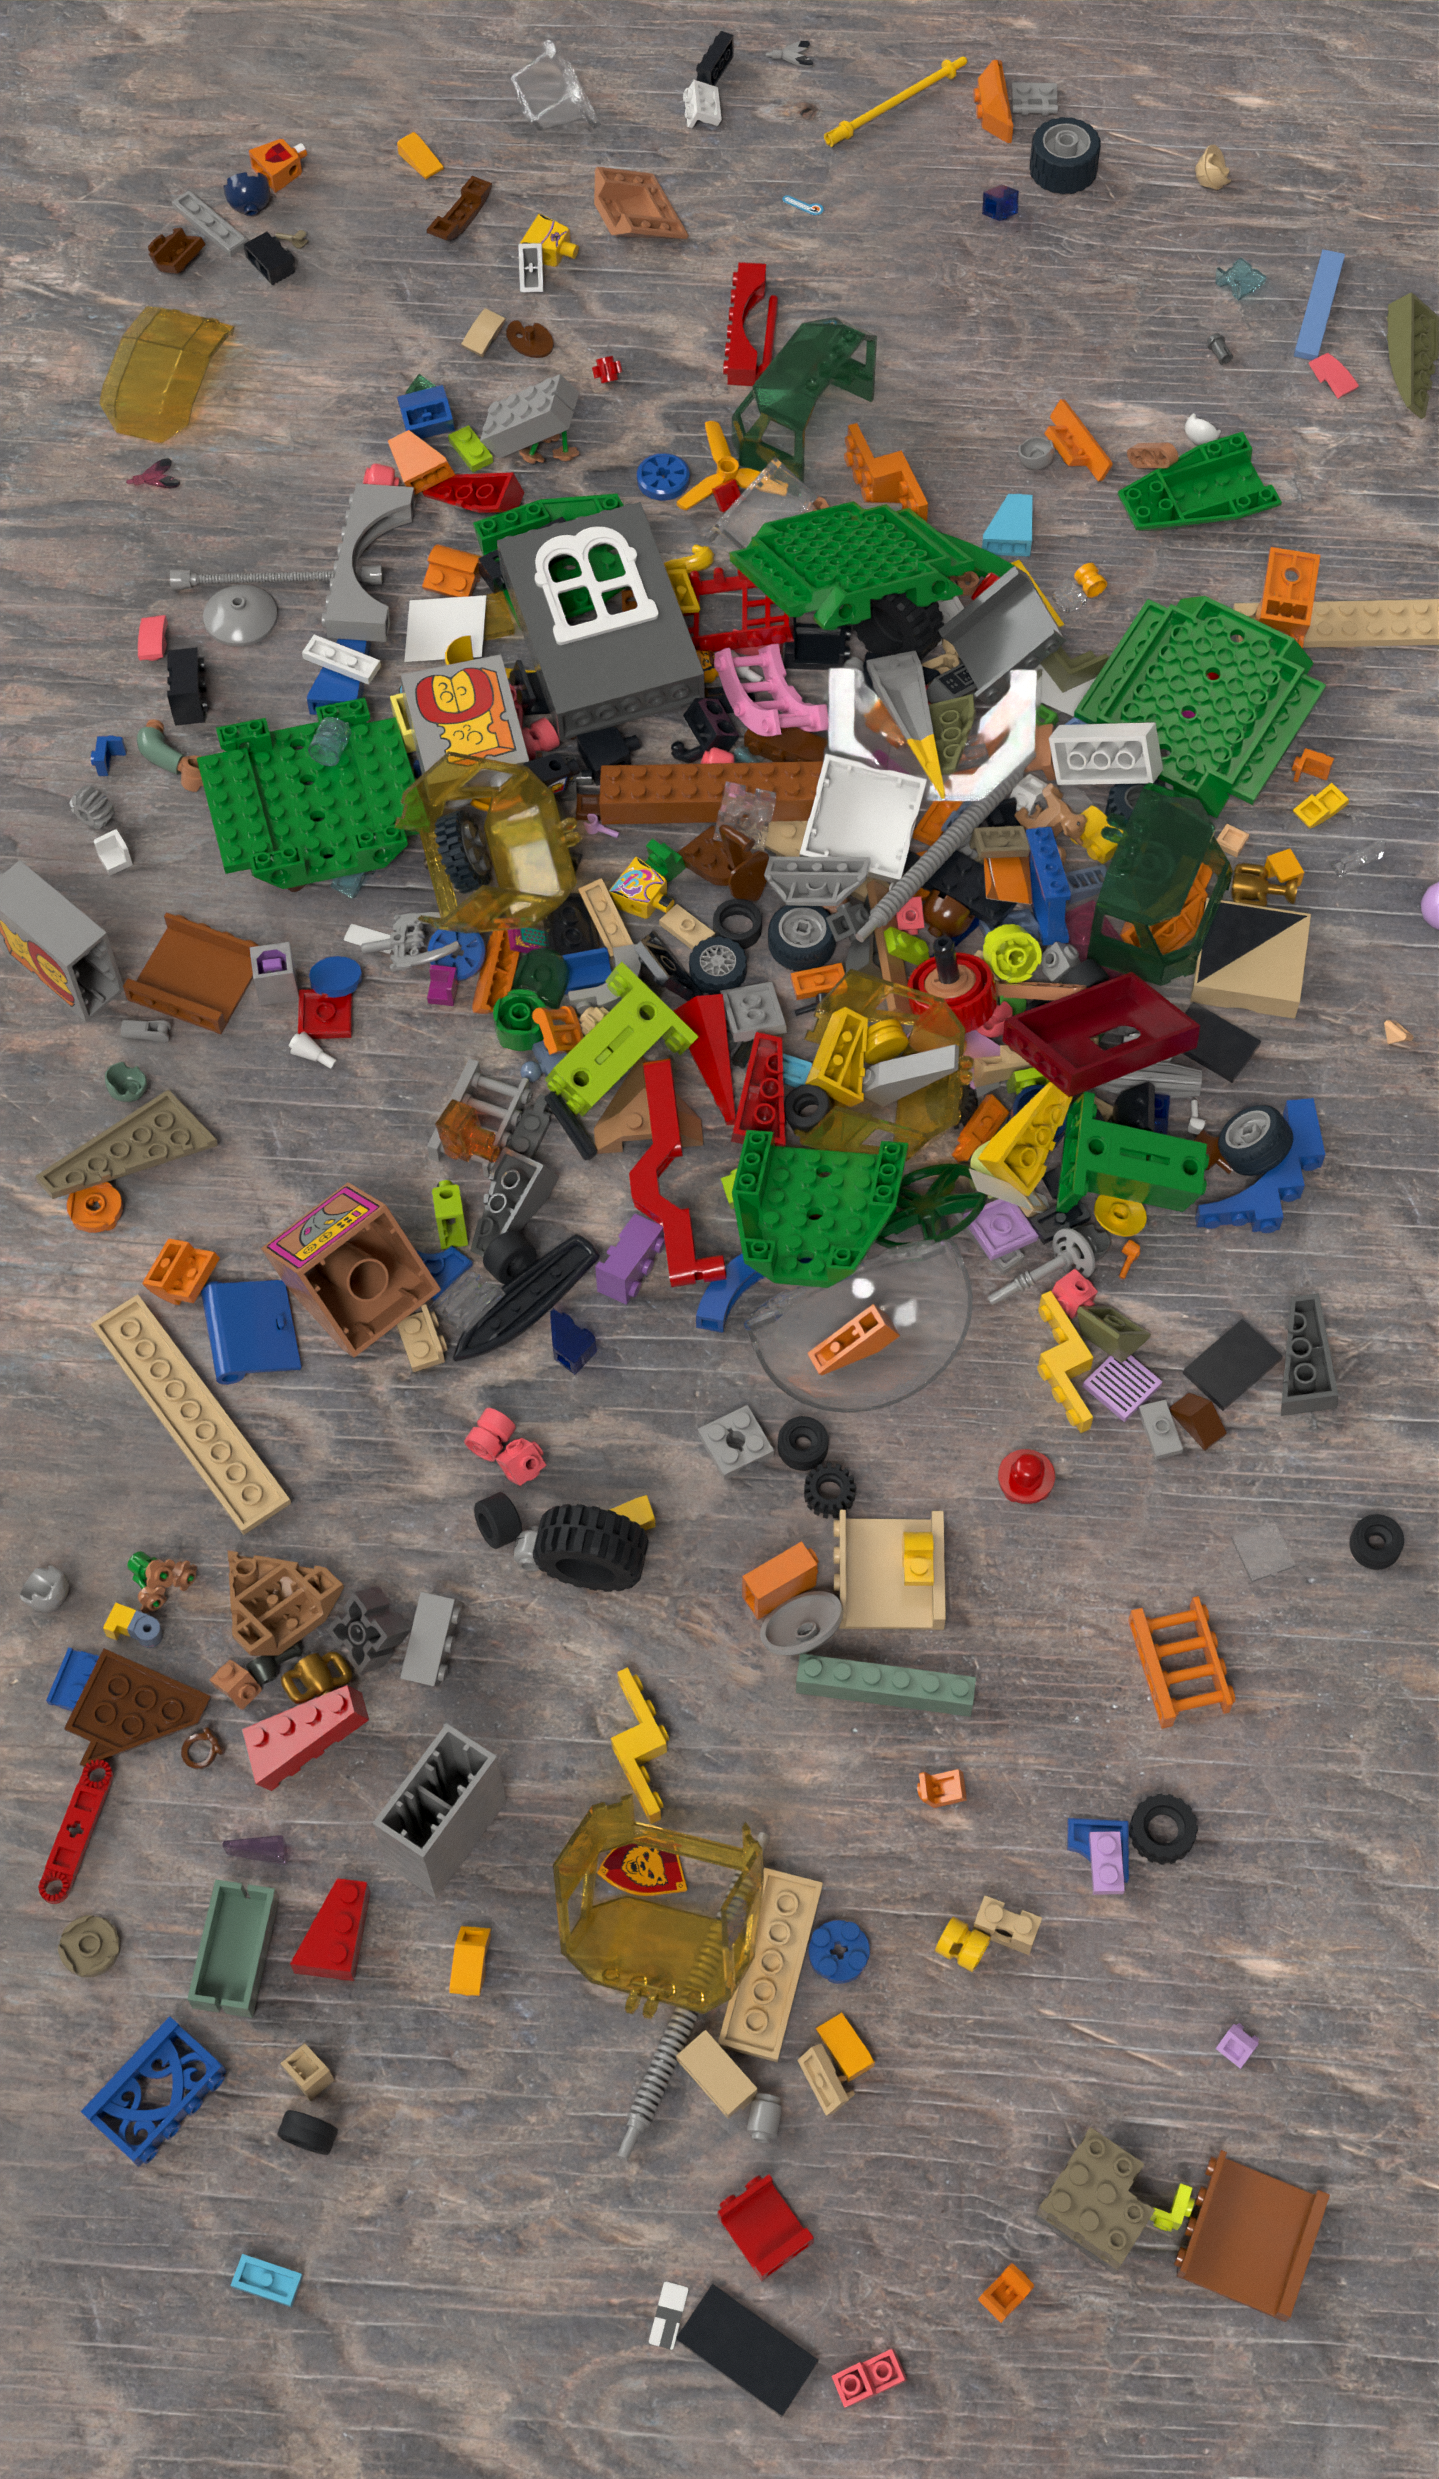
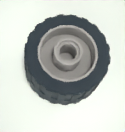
M1072 117L1054 118L1041 124L1036 129L1032 138L1029 170L1034 182L1045 190L1060 194H1073L1089 187L1095 180L1098 170L1101 147L1098 132L1090 124L1085 123V121Z

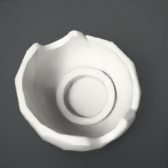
M1194 413L1185 424L1187 437L1196 445L1217 440L1221 433V430H1216L1209 422L1198 419Z

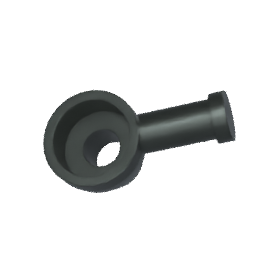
M295 1643L280 1655L260 1656L246 1665V1668L260 1685H264L277 1678L276 1665L294 1657L298 1658L302 1654L298 1644Z

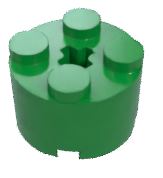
M516 989L508 992L507 996L502 999L500 997L496 1001L493 1009L495 1033L502 1047L514 1051L532 1050L533 1044L544 1040L540 1025L534 1022L532 1015L536 1008H546V1006L534 992Z

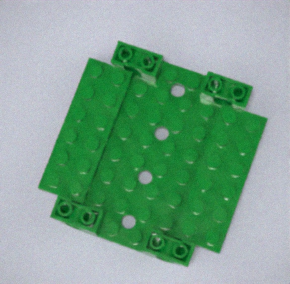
M855 501L766 522L757 534L751 537L752 541L746 548L729 552L730 562L789 617H800L804 613L816 611L813 615V620L823 630H835L838 626L858 624L862 620L871 618L870 599H881L884 595L892 593L901 594L906 592V597L916 606L921 607L940 600H952L955 596L963 595V589L948 577L962 576L965 572L974 570V560L910 508L894 511L885 504L864 509Z
M1207 596L1180 599L1176 606L1170 604L1168 608L1147 599L1075 709L1074 717L1087 724L1156 723L1159 747L1171 753L1167 757H1161L1163 770L1157 778L1173 786L1172 797L1201 811H1207L1209 815L1218 818L1230 798L1227 793L1251 805L1255 803L1325 691L1326 684L1308 676L1314 662L1294 638ZM1233 635H1240L1241 637H1243L1244 640L1241 642H1234L1231 640L1230 637ZM1213 672L1218 674L1220 678L1210 680L1206 675ZM1192 711L1195 716L1193 718H1185L1181 713Z
M365 698L315 707L318 721L315 723L270 732L266 718L216 727L220 747L226 752L197 757V763L225 874L251 869L252 876L281 889L385 868L408 845L406 836L429 832L428 822L396 717L367 723L370 720V713ZM297 746H302V747H304V748H302V749H300V750H294V749H293L294 747H297ZM308 781L314 782L311 785H303V783ZM318 817L324 818L322 821L319 822L313 821V819ZM327 854L334 855L332 858L329 859L323 858V856Z

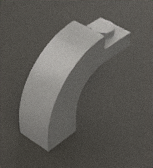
M637 944L613 948L614 967L622 961L641 980L642 967L638 960L639 955L634 950ZM607 983L594 988L568 992L569 1006L574 1008L576 1014H583L589 1007L600 1009L602 1006L610 1012L622 998L613 995L608 989Z

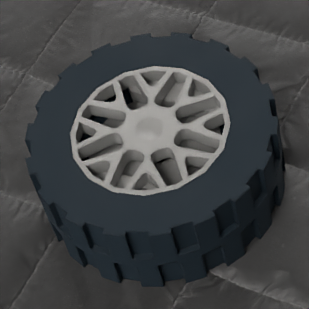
M722 936L709 937L704 941H700L697 946H694L693 952L689 956L690 978L701 992L708 993L709 995L721 994L720 991L740 987L744 983L745 975L747 974V958L744 949L740 947V944L732 941V939L722 938Z

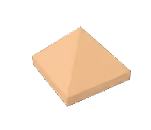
M1386 1020L1384 1023L1388 1044L1413 1040V1035L1397 1021Z

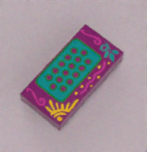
M511 923L507 928L510 950L547 958L544 930Z

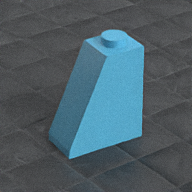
M1007 495L983 534L982 549L995 555L1030 557L1033 495Z

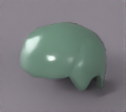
M118 1062L111 1065L105 1072V1085L110 1096L115 1100L132 1102L144 1095L147 1090V1077L140 1071L138 1066L130 1068L124 1062Z

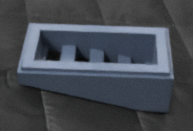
M1105 865L1065 873L1071 892V899L1067 900L1069 905L1116 887V883ZM1102 874L1105 882H1101L1097 875ZM1089 878H1093L1096 884H1092ZM1081 881H1085L1087 886H1083Z

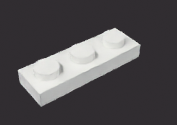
M313 635L302 652L303 659L368 685L381 667L380 660L317 635Z

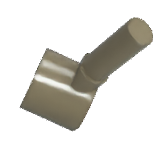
M299 230L295 235L276 233L278 239L292 242L297 249L302 248L309 242L304 239L306 232L303 230Z

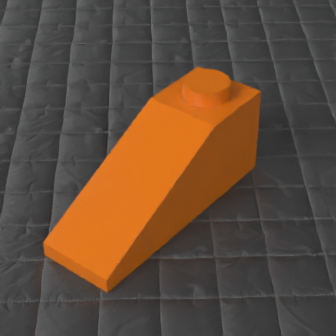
M872 1304L807 1354L818 1374L822 1376L878 1353L900 1337V1334L890 1317L876 1305Z

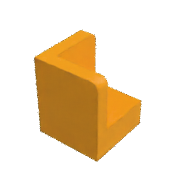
M1291 848L1267 856L1265 869L1268 872V879L1276 876L1279 882L1283 883L1297 878V887L1301 886L1304 871Z

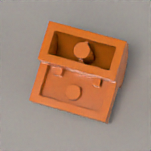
M439 544L435 545L427 560L429 566L422 588L452 598L472 596L475 584L481 578L478 558L482 556Z
M168 1238L142 1284L154 1295L175 1305H180L182 1301L194 1303L220 1257L215 1252L193 1248L189 1242Z

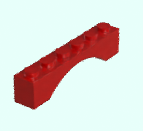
M738 262V272H733L732 286H736V289H731V304H734V307H729V321H732V325L728 324L727 339H730V342H726L725 357L729 358L724 360L723 375H727V385L756 387L758 352L750 344L743 327L750 311L765 297L766 264Z

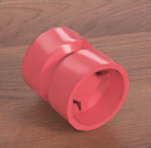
M544 717L532 723L530 729L527 727L521 729L529 761L536 759V751L550 752L560 745L554 727Z
M486 1408L477 1421L478 1427L472 1428L464 1443L470 1451L480 1458L494 1462L503 1449L501 1443L509 1440L516 1426L503 1413L492 1408Z

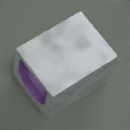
M284 942L250 947L253 979L260 1006L299 1000L296 969L290 943Z

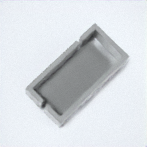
M559 374L553 378H547L537 385L529 386L521 392L511 394L508 398L493 402L488 409L480 442L500 459L568 430L574 413L572 410L575 409L579 392Z

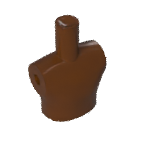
M1203 1129L1193 1141L1207 1144L1206 1154H1209V1163L1206 1170L1211 1169L1217 1164L1227 1174H1230L1233 1170L1219 1151V1137H1214Z

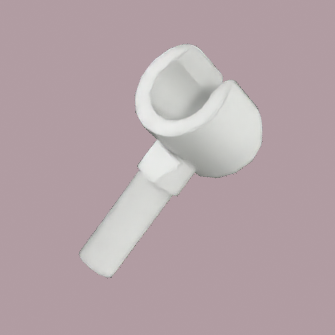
M1192 1100L1188 1132L1198 1135L1203 1130L1206 1120L1198 1118V1101Z

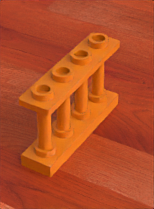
M1199 1596L1192 1597L1189 1611L1150 1619L1149 1616L1145 1617L1143 1608L1131 1610L1129 1626L1161 1729L1172 1727L1176 1716L1181 1711L1220 1703L1223 1714L1230 1713L1235 1702L1234 1690L1231 1685L1227 1686L1224 1677L1227 1674L1223 1658H1218L1216 1648H1218L1216 1634L1214 1631L1209 1630L1207 1621H1209L1208 1609L1205 1604L1201 1605ZM1194 1621L1199 1637L1161 1646L1157 1643L1153 1644L1151 1637L1153 1630ZM1203 1649L1207 1664L1167 1673L1166 1670L1162 1671L1159 1663L1162 1657ZM1211 1675L1215 1692L1180 1700L1170 1698L1167 1688H1170L1171 1684Z

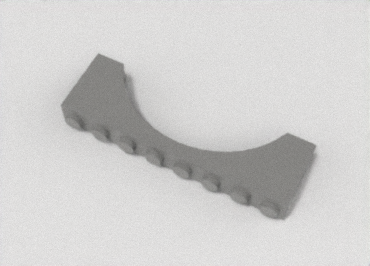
M356 483L355 491L350 493L349 497L350 510H346V526L342 527L343 543L338 544L339 560L334 562L335 577L330 579L331 595L326 596L327 612L322 614V627H326L327 638L387 642L390 628L388 606L372 598L360 586L354 572L361 554L371 542L395 527L412 522L415 510L414 487Z

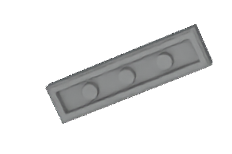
M191 191L172 201L173 208L230 257L244 249L243 244L248 242V240Z

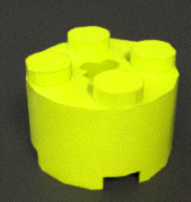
M1006 924L995 928L993 931L988 932L983 945L985 962L999 978L1009 983H1019L1031 978L1038 964H1041L1042 951L1039 943L1019 925Z

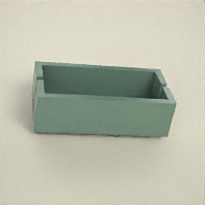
M215 1879L187 1998L193 2009L220 2013L222 2007L226 2014L253 2018L280 1899L275 1888L248 1884L246 1892L242 1883Z

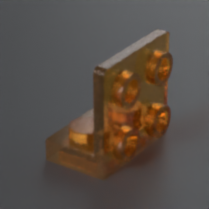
M879 698L869 713H864L865 726L876 734L880 731L887 735L885 740L897 750L900 746L906 749L908 746L907 741Z

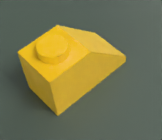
M686 569L666 570L681 612H699L700 607Z

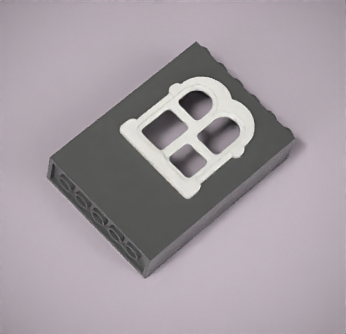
M641 502L626 504L623 507L612 510H603L590 516H581L575 520L555 523L549 527L538 530L533 529L527 533L507 536L497 540L500 570L560 741L576 737L579 734L605 729L691 705L695 698H705L704 672ZM610 544L617 549L626 574L622 577L598 582L589 563L588 554L592 548ZM567 555L576 558L582 575L558 583L553 582L548 570L549 562L552 559ZM630 586L638 605L637 608L615 615L608 614L601 596L602 593ZM587 587L598 617L593 621L570 626L566 621L558 594Z

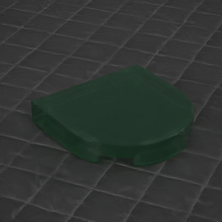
M538 948L532 950L522 957L511 988L514 990L524 989L532 991L538 995V998L546 1006L552 1009H559L569 982L567 963L558 952L552 949Z

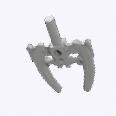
M415 912L395 915L396 923L393 925L394 932L391 933L390 939L361 944L363 954L392 949L394 955L390 957L393 962L390 965L392 972L409 969L412 966L436 961L461 948L459 943L455 941L444 947L419 953L420 947H423L425 943V934L421 931L424 927L423 924L462 923L463 920L459 915L442 912L418 914ZM414 926L413 932L408 933V928ZM409 949H412L410 951V955H406V952H409Z

